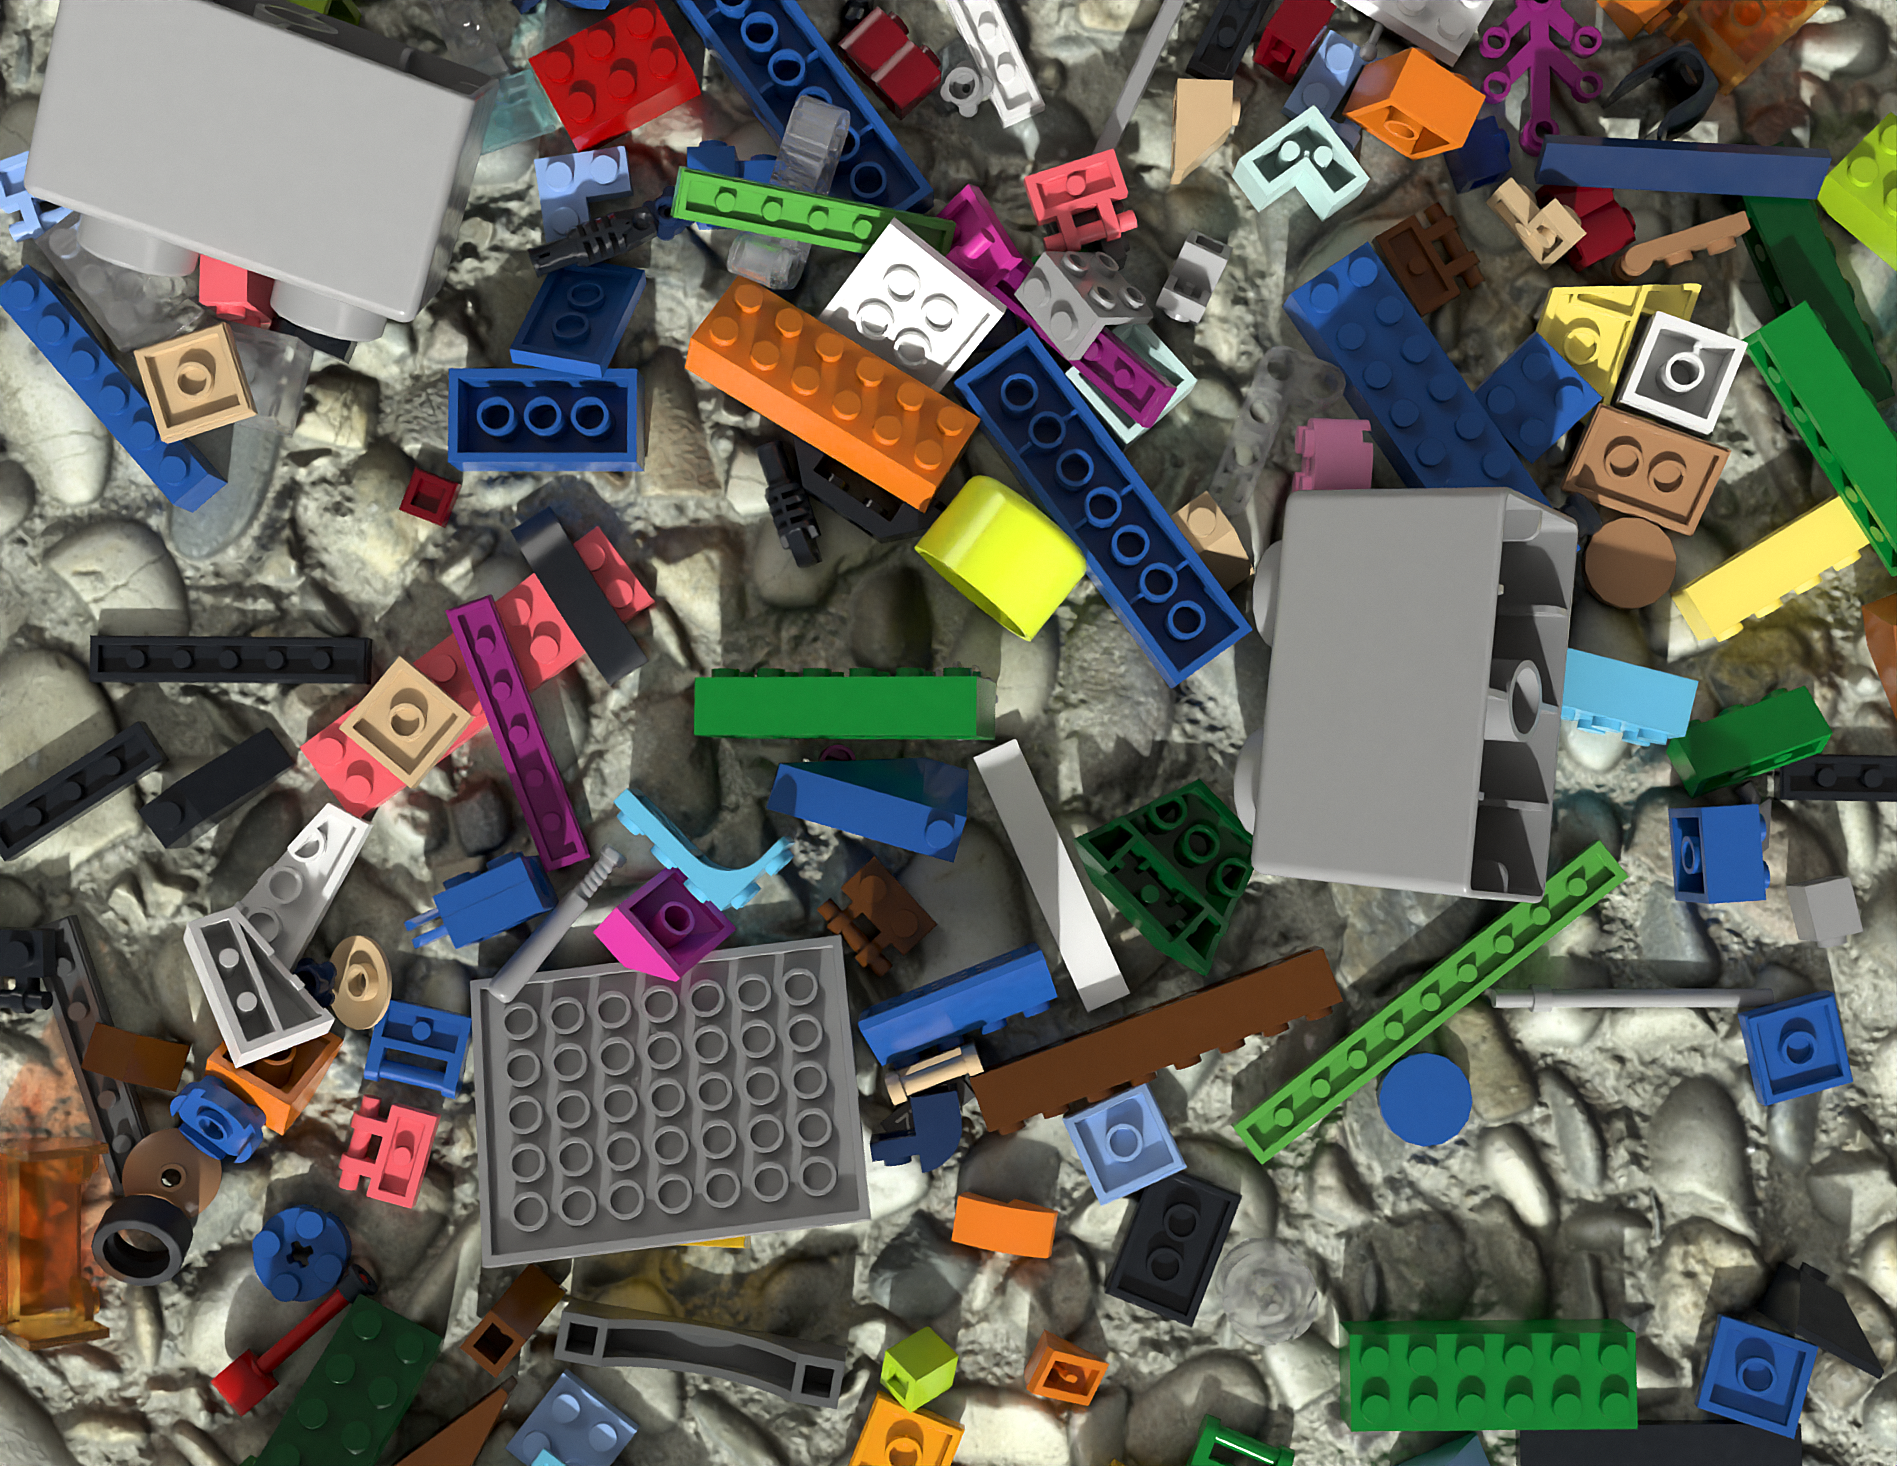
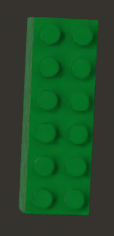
M714 668L711 669V677H695L694 735L723 739L995 740L996 683L983 679L982 672L972 671V668H943V676H936V672L925 671V668H896V677H890V672L878 671L876 668H849V677H844V672H832V669L803 668V677H799L798 672H785L786 669L758 668L757 677H754L752 672H740V669Z
M1618 1319L1339 1321L1340 1416L1351 1432L1638 1429L1636 1332Z

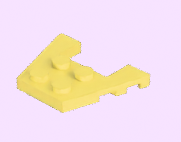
M1687 283L1681 285L1655 284L1551 288L1546 297L1536 331L1602 396L1599 402L1610 406L1640 315L1651 317L1655 312L1661 311L1689 322L1702 285ZM1594 407L1579 420L1584 426H1586ZM1637 415V416H1639V417H1642V418H1645V419H1648V420H1651V421H1654V422H1655V420H1653V419H1650V418H1646V417Z

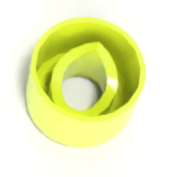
M983 475L972 477L914 547L917 553L963 596L1006 629L1029 642L1084 576L1087 569L1085 555L1057 524L1011 488L994 478Z

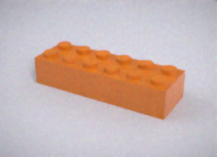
M739 273L690 338L685 364L686 369L923 513L927 511L964 455L981 421V418L742 273Z

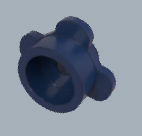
M675 186L665 187L661 196L654 201L647 200L642 205V207L647 206L657 228V236L663 241L672 240L675 235L683 232L687 226L695 223V221L665 216V211L672 208Z
M310 957L302 958L292 975L296 974L305 984L304 988L321 1007L331 1006L335 1000V995L332 991L335 985V977L337 976L335 965L330 961L320 964L315 963Z

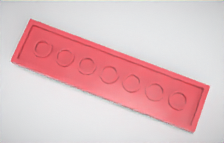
M596 526L574 543L578 553L623 622L627 623L655 602L600 527ZM535 573L495 602L530 694L586 653ZM454 633L412 663L476 716L437 763L489 725ZM358 703L299 748L344 809L358 818H365L407 785L339 729L359 705Z

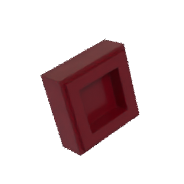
M415 467L399 510L446 528L462 485Z

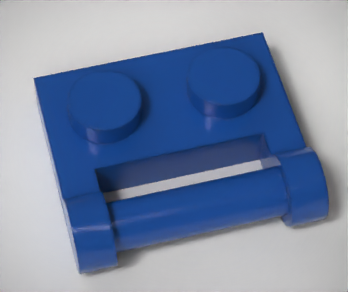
M391 997L385 1015L374 1026L364 1069V1078L377 1082L382 1078L438 1090L441 1091V1096L457 1099L463 1084L464 1068L472 1038V1016ZM388 1048L448 1061L446 1072L387 1060Z

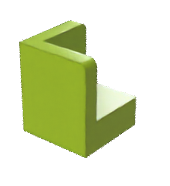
M924 1327L885 1350L880 1383L911 1413L952 1387L959 1355L930 1327Z

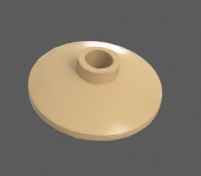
M362 935L350 936L338 944L330 958V962L335 965L337 970L335 985L332 990L335 1000L331 1006L338 1019L344 1025L352 1029L362 1030L375 1026L385 1015L391 999L392 976L388 959L376 941Z

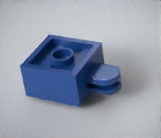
M523 851L515 854L509 852L487 862L488 872L481 874L480 870L473 873L468 871L444 881L443 886L446 891L432 896L436 908L404 922L407 931H412L440 918L443 920L444 925L412 939L414 948H420L447 935L450 936L455 949L475 945L553 910L559 903V900L539 855L524 856Z

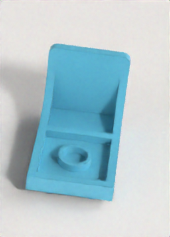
M626 788L613 801L621 810L616 815L620 822L636 836L639 833L641 835L645 834L655 844L650 849L651 853L668 869L678 867L688 877L683 884L689 892L701 903L711 901L720 911L732 906L736 910L740 907L743 908L762 889L756 882L766 872L770 876L776 875L795 856L789 849L796 842L790 836H783L752 865L740 869L724 867L710 860L641 790Z

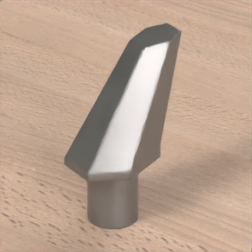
M1749 780L1740 784L1734 790L1743 804H1759V813L1763 815L1766 822V837L1762 841L1763 853L1769 848L1772 800L1770 796L1762 798L1753 782Z

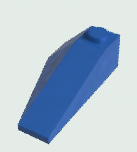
M926 757L779 763L766 808L954 863L967 818L969 770Z

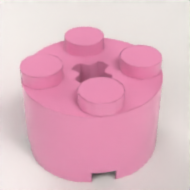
M1310 418L1307 426H1297L1295 452L1296 454H1302L1301 472H1294L1292 493L1298 490L1370 489L1373 467V443H1363L1362 431H1371L1369 420Z

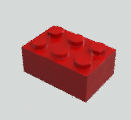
M638 0L528 59L578 152L597 150L701 94L695 73L655 0Z

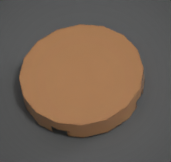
M1620 518L1604 524L1598 533L1588 538L1584 546L1585 550L1580 570L1584 583L1590 593L1599 602L1607 606L1623 610H1635L1652 604L1669 590L1676 574V554L1670 539L1657 525L1642 518Z

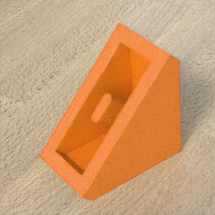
M1044 1329L1024 1369L1026 1389L1035 1395L1089 1406L1109 1363Z

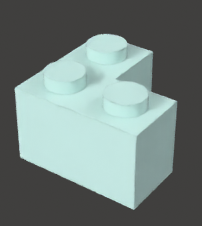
M1315 105L1308 108L1239 158L1232 174L1233 179L1258 212L1296 186L1322 222L1357 198L1370 180Z

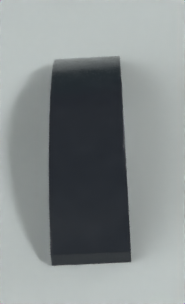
M550 506L510 530L550 599L609 686H612L649 662L644 651L626 623L619 617Z

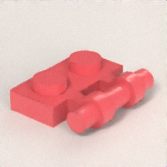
M1114 148L1024 177L1023 183L1037 225L1041 226L1056 221L1059 233L1043 238L1045 251L1078 252L1081 251L1082 245L1105 238L1106 242L1119 239L1122 232L1137 228V220L1133 210L1115 214L1112 202L1125 199L1128 195ZM1096 208L1099 217L1098 221L1075 227L1072 215Z
M364 1094L360 1110L354 1111L350 1124L354 1131L348 1152H343L339 1168L342 1169V1174L338 1186L346 1190H357L360 1176H366L371 1178L366 1194L367 1197L411 1209L416 1206L441 1114L396 1102L391 1106L388 1119H384L378 1116L382 1098ZM372 1134L383 1137L376 1160L366 1156Z

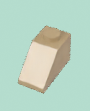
M1177 79L1172 100L1170 184H1180L1226 141L1231 127L1238 126L1241 101L1240 97H1233V80Z
M1207 490L1170 516L1225 592H1228L1255 572L1234 527Z

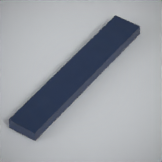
M1545 134L1534 178L1536 184L1817 199L1832 156L1828 149Z

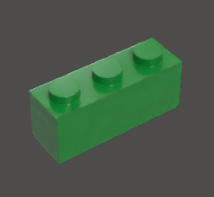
M1806 686L1788 691L1787 688H1780L1765 695L1758 703L1747 707L1743 704H1735L1724 709L1716 718L1703 723L1699 719L1689 721L1685 737L1672 738L1666 753L1691 799L1820 753L1833 732Z

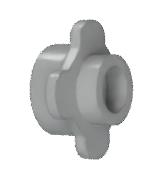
M965 60L958 63L956 68L948 74L945 83L941 86L940 93L943 100L947 102L952 101L959 107L961 115L972 117L977 113L978 104L983 97L992 93L994 84L990 77L981 76L977 73L972 62ZM970 85L971 87L968 93H964L963 91L964 86Z

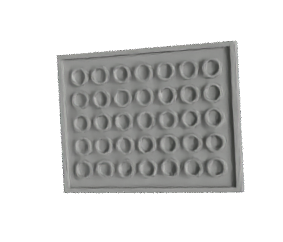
M841 935L714 950L676 982L626 968L620 962L535 972L515 998L508 1003L500 1001L490 993L488 987L493 978L470 980L482 1267L494 1268L872 1221L843 939Z

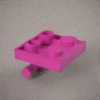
M968 184L935 216L952 220L956 223L951 249L945 258L988 292L1023 260L978 186Z

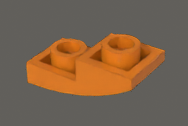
M965 1191L958 1196L951 1241L996 1252L1049 1258L1052 1254L1058 1211L1018 1199L1005 1203Z

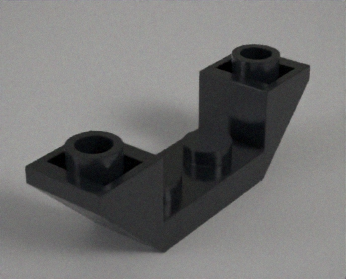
M793 434L802 486L806 493L881 544L924 536L947 508L945 504L935 498L927 511L923 513L904 501L892 521L889 522L885 519L888 514L887 510L867 497L861 503L849 495L847 491L850 486L839 477L828 471L824 477L819 475L830 456Z

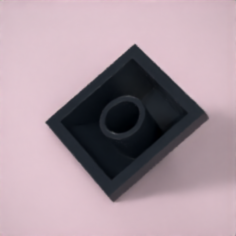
M1782 1261L1756 1311L1880 1380L1884 1370L1844 1295L1826 1285L1830 1276L1805 1262H1802L1798 1270Z

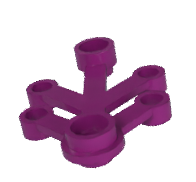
M1514 0L1516 9L1498 27H1491L1480 39L1479 50L1488 59L1500 58L1508 49L1510 39L1527 23L1529 24V42L1499 72L1490 73L1480 86V92L1486 96L1485 102L1498 104L1509 94L1511 85L1529 68L1530 120L1519 133V145L1526 154L1532 157H1539L1543 139L1536 135L1535 128L1541 126L1549 134L1560 135L1559 126L1551 118L1550 70L1571 89L1573 98L1579 103L1587 104L1592 102L1603 89L1602 78L1593 71L1582 72L1549 40V25L1570 42L1572 53L1581 59L1594 55L1601 46L1602 36L1595 27H1581L1560 6L1561 0H1546V3L1543 4L1537 3L1535 0ZM1579 37H1588L1592 41V48L1583 47L1580 44ZM1488 38H1498L1502 47L1500 49L1490 47ZM1490 82L1499 83L1502 87V93H1492L1488 84ZM1580 82H1589L1593 86V93H1585L1580 87Z

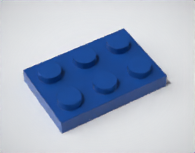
M599 262L585 268L583 266L578 267L577 263L548 273L509 348L512 363L602 379L647 284L645 270Z

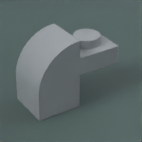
M1191 229L1155 307L1163 310L1169 317L1177 321L1189 322L1197 326L1226 266L1233 247Z

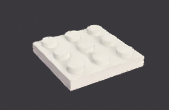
M894 217L817 320L939 393L1002 317L1007 306Z

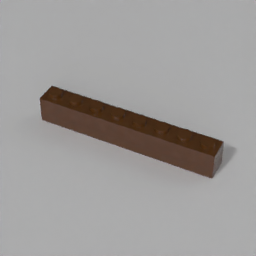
M1314 945L983 1068L984 1072L973 1076L969 1074V1080L988 1132L998 1129L1000 1135H1006L1027 1126L1025 1119L1040 1113L1043 1114L1044 1119L1061 1115L1070 1110V1102L1086 1097L1088 1103L1107 1098L1114 1094L1113 1086L1130 1081L1132 1086H1138L1158 1078L1157 1070L1174 1064L1176 1070H1181L1196 1065L1202 1061L1200 1054L1218 1048L1219 1053L1223 1054L1239 1049L1246 1045L1244 1038L1261 1032L1264 1038L1280 1034L1290 1028L1288 1022L1305 1016L1307 1021H1313L1333 1013L1332 1005L1343 1002L1324 949Z

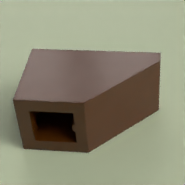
M529 1263L459 1348L497 1378L568 1290L536 1263Z

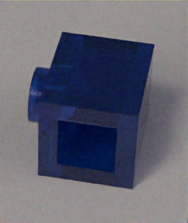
M1494 115L1478 120V117H1476L1463 147L1443 152L1457 195L1500 182L1512 168L1508 156L1510 153L1508 135L1503 128L1498 127Z

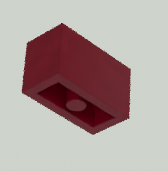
M1284 0L1267 24L1253 61L1288 85H1291L1320 43L1337 6L1331 3V0Z

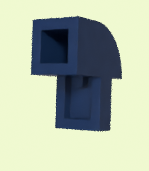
M957 1083L929 1087L910 1095L915 1127L871 1134L869 1144L872 1162L883 1160L884 1166H899L910 1163L912 1161L911 1156L919 1155L922 1173L940 1167L949 1160L957 1149L962 1133V1111Z

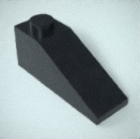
M265 728L174 783L138 810V813L165 849L187 848L297 764L272 730Z

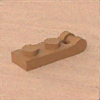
M1742 211L1635 245L1615 260L1611 267V275L1616 282L1629 284L1650 267L1664 263L1665 269H1672L1692 261V254L1703 250H1708L1709 256L1730 250L1737 246L1735 239L1751 228L1746 213Z

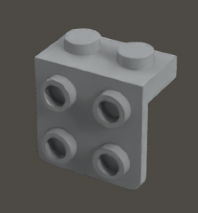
M1044 251L1014 294L1067 360H1080L1105 325L1148 324L1154 316L1153 312L1145 304L1146 298L1143 293L1134 286L1129 285L1118 272L1119 266L1116 261L1103 252Z

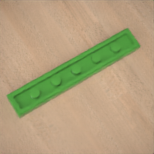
M679 166L670 213L674 218L867 254L894 217L944 257L950 252L956 223L948 219Z

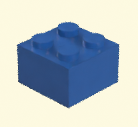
M1759 804L1668 808L1676 901L1716 904L1766 900L1765 889L1770 885V871L1767 863L1763 861L1762 841L1766 837V822L1763 815L1759 813Z

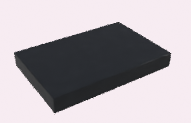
M1183 1170L1142 1188L1103 1289L1104 1293L1192 1328L1242 1199L1241 1193Z

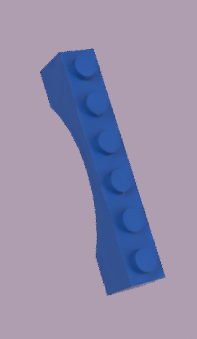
M26 264L0 286V305L173 505L193 513L227 484V481L188 438L169 444L161 440L149 399L107 352L84 320L80 311L50 277Z

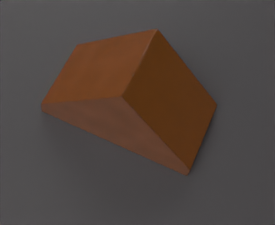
M96 1022L81 1068L119 1081L177 1092L192 1046Z

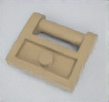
M972 1037L951 1049L942 1052L935 1051L922 1056L919 1061L899 1069H894V1067L888 1069L884 1079L894 1105L908 1101L907 1096L923 1091L933 1085L967 1073L973 1076L984 1072Z

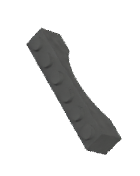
M572 1298L562 1310L553 1359L597 1367H645L702 1374L748 1385L788 1401L837 1409L848 1347Z

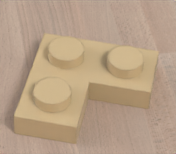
M1512 177L1502 184L1485 202L1545 271L1587 234L1581 228L1580 218L1574 210L1566 205H1561L1556 198L1540 210L1536 206L1537 200L1534 194L1526 186L1518 185Z

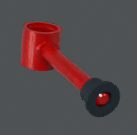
M353 1263L348 1268L349 1274L337 1283L338 1289L261 1357L256 1356L249 1348L210 1381L240 1418L280 1384L274 1378L272 1371L350 1303L353 1304L359 1293L364 1296L367 1294L373 1296L378 1292L375 1281L364 1268Z

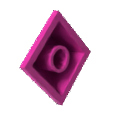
M666 867L619 904L593 933L624 967L676 982L728 938L737 928L711 901L701 903L689 892L683 884L688 877L678 867H672L671 869Z

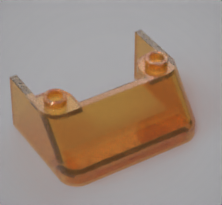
M85 1136L0 1139V1335L27 1351L110 1338V1328L94 1320V1315H97L100 1310L98 1288L91 1286L88 1279L81 1276V1184L89 1183L92 1173H97L99 1169V1154L109 1153L108 1143Z

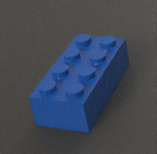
M449 368L448 462L460 471H645V380L638 369H607L601 379L545 368Z

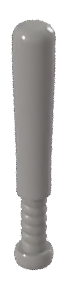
M609 844L603 845L599 851L601 857L594 864V867L589 870V873L584 876V879L579 882L578 886L573 890L569 889L556 907L491 980L488 988L492 995L504 1003L511 1002L567 930L589 905L587 903L588 899L592 897L593 893L615 867L621 868L626 863L627 859Z

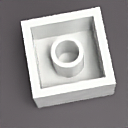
M1657 311L1644 324L1611 407L1653 419L1656 423L1701 438L1711 433L1714 429L1748 343Z

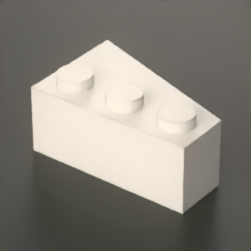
M235 906L187 922L183 940L235 1068L329 1032L335 1018L326 1008L323 1009L304 988L305 984L296 974L292 975L275 956L274 949Z

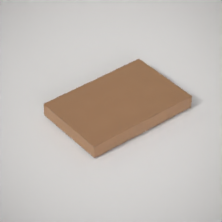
M1598 402L1592 410L1559 488L1570 494L1578 492L1595 503L1692 537L1732 450Z

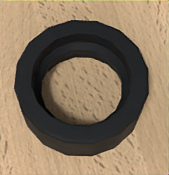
M130 1195L116 1200L105 1211L94 1233L91 1249L94 1260L102 1270L118 1281L135 1286H154L169 1281L180 1271L194 1234L190 1220L180 1208L171 1202L151 1195ZM138 1229L149 1232L159 1238L168 1249L149 1252L135 1248L125 1242L118 1231Z

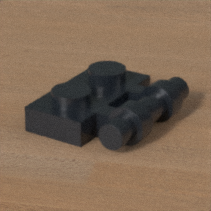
M0 926V1008H11L15 1013L32 1014L37 1009H50L53 1004V995L50 991H40V978L56 975L55 928ZM4 976L15 977V988L13 990L4 989Z

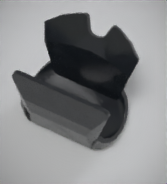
M1684 38L1641 62L1618 84L1601 108L1604 110L1650 78L1660 79L1673 91L1678 105L1669 110L1658 128L1646 135L1644 139L1672 141L1690 131L1705 116L1714 101L1719 82L1690 39ZM1686 65L1693 71L1697 83L1690 77Z

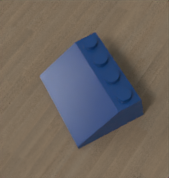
M1032 942L865 1008L857 1023L881 1066L893 1063L894 1069H899L919 1061L921 1058L918 1052L936 1045L938 1052H942L964 1042L962 1035L979 1028L982 1035L999 1030L1008 1025L1006 1017L1023 1011L1025 1018L1042 1013L1051 1008L1049 1000L1058 996L1042 950L1036 942Z

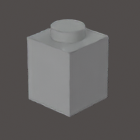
M1829 875L1785 885L1799 940L1817 942L1818 948H1827L1848 943L1847 935L1863 932L1850 876Z

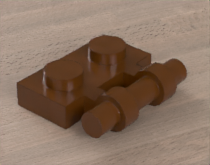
M1440 202L1434 203L1423 211L1431 224L1425 230L1414 214L1377 235L1371 242L1387 270L1421 318L1456 299L1461 294L1453 280L1454 278L1461 276L1469 290L1476 288L1486 281L1477 266L1481 261L1474 250L1468 251L1456 231L1460 226L1453 215L1448 216ZM1441 241L1452 262L1444 265L1432 243Z
M875 856L841 887L844 893L853 901L848 907L842 911L829 898L817 909L829 923L826 928L834 936L841 935L857 953L854 958L863 968L868 965L879 978L893 966L881 953L884 948L892 943L904 956L938 925ZM862 912L881 932L872 941L853 922Z

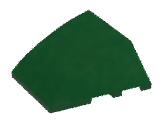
M1197 779L1099 828L1080 835L1072 841L1092 884L1157 950L1206 976L1214 962L1212 958L1218 944L1230 925L1228 922L1239 897L1243 895L1254 868L1251 865L1253 835L1246 831L1240 819L1200 779Z

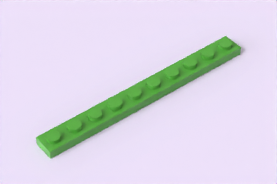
M1593 840L1546 877L1545 894L1540 902H1514L1232 1123V1128L1256 1159L1263 1165L1629 876L1600 840Z

